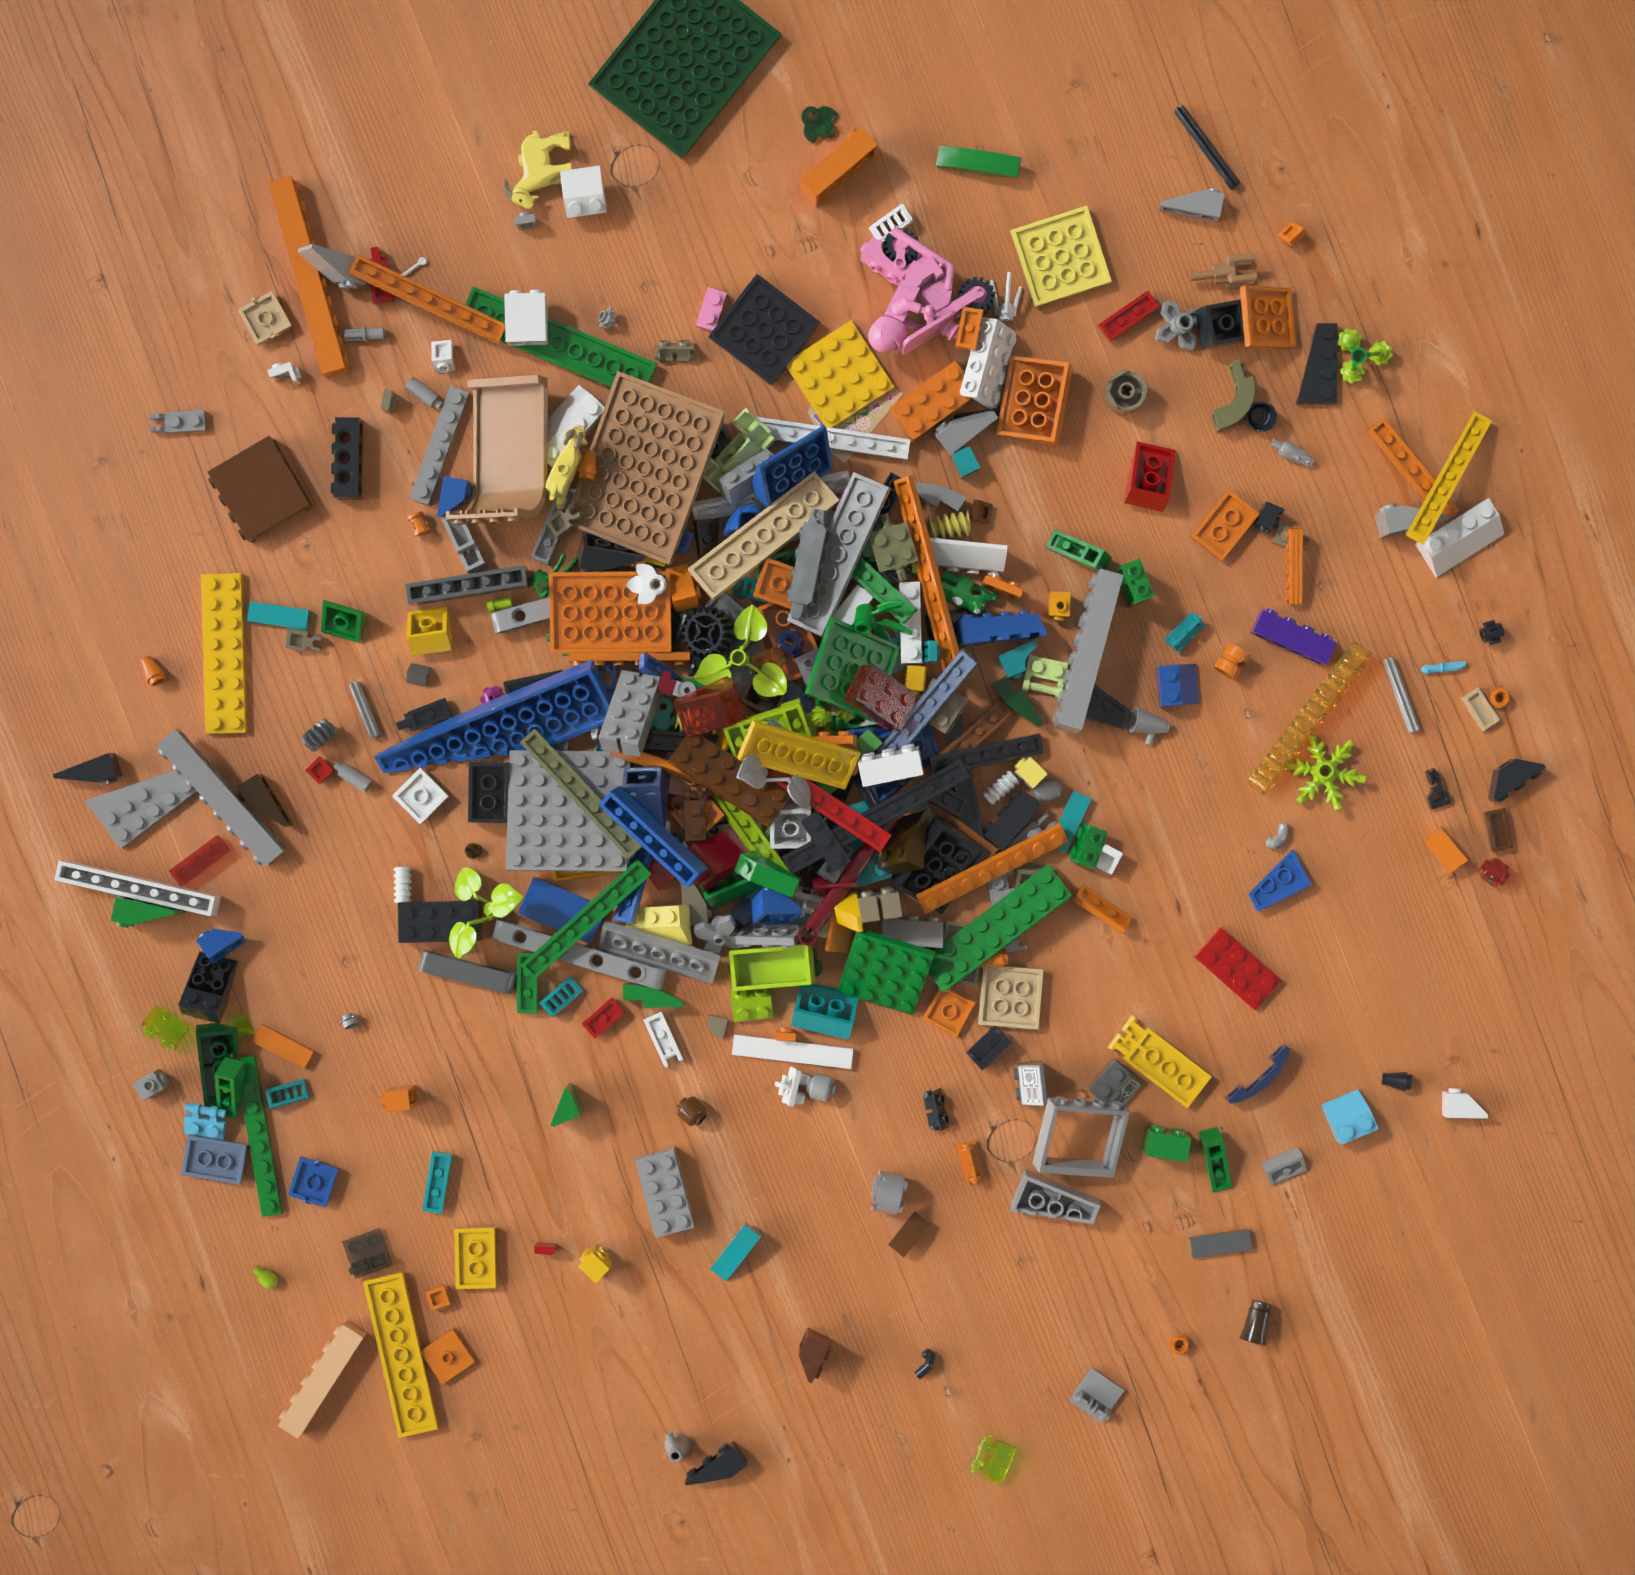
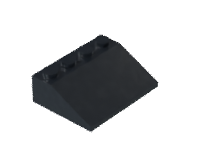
M936 815L926 829L923 868L892 875L890 878L897 889L918 900L917 894L981 863L989 851L954 824ZM952 901L940 906L935 911L943 914Z

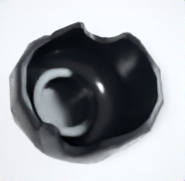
M1257 401L1251 404L1245 415V421L1249 428L1262 433L1274 427L1277 423L1278 414L1271 404Z

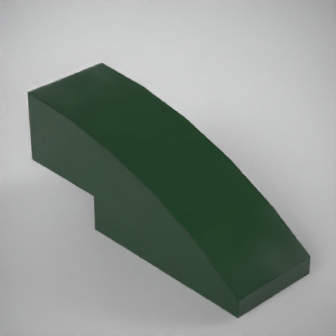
M1006 676L991 684L997 696L1014 713L1036 726L1043 724L1023 689L1015 693Z

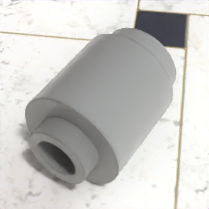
M1053 777L1038 783L1032 790L1037 802H1046L1060 797V792L1063 791L1060 780L1056 781Z

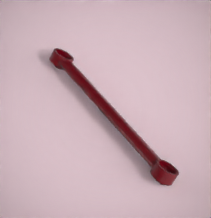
M902 816L899 819L895 818L880 828L890 834ZM864 842L836 883L856 882L878 850ZM852 887L830 889L805 926L798 930L797 939L801 944L812 945L817 941L819 932L834 913V907L844 899ZM808 927L809 929L801 939V932ZM814 931V940L810 943H804L809 934Z

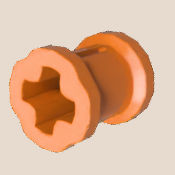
M423 511L407 517V521H410L414 529L415 537L431 531L424 520Z

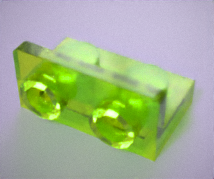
M157 1005L141 1023L142 1033L150 1039L154 1037L159 1040V1044L167 1050L171 1048L175 1051L177 1044L189 1030L188 1025Z

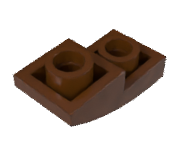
M914 1211L888 1245L904 1258L930 1223Z

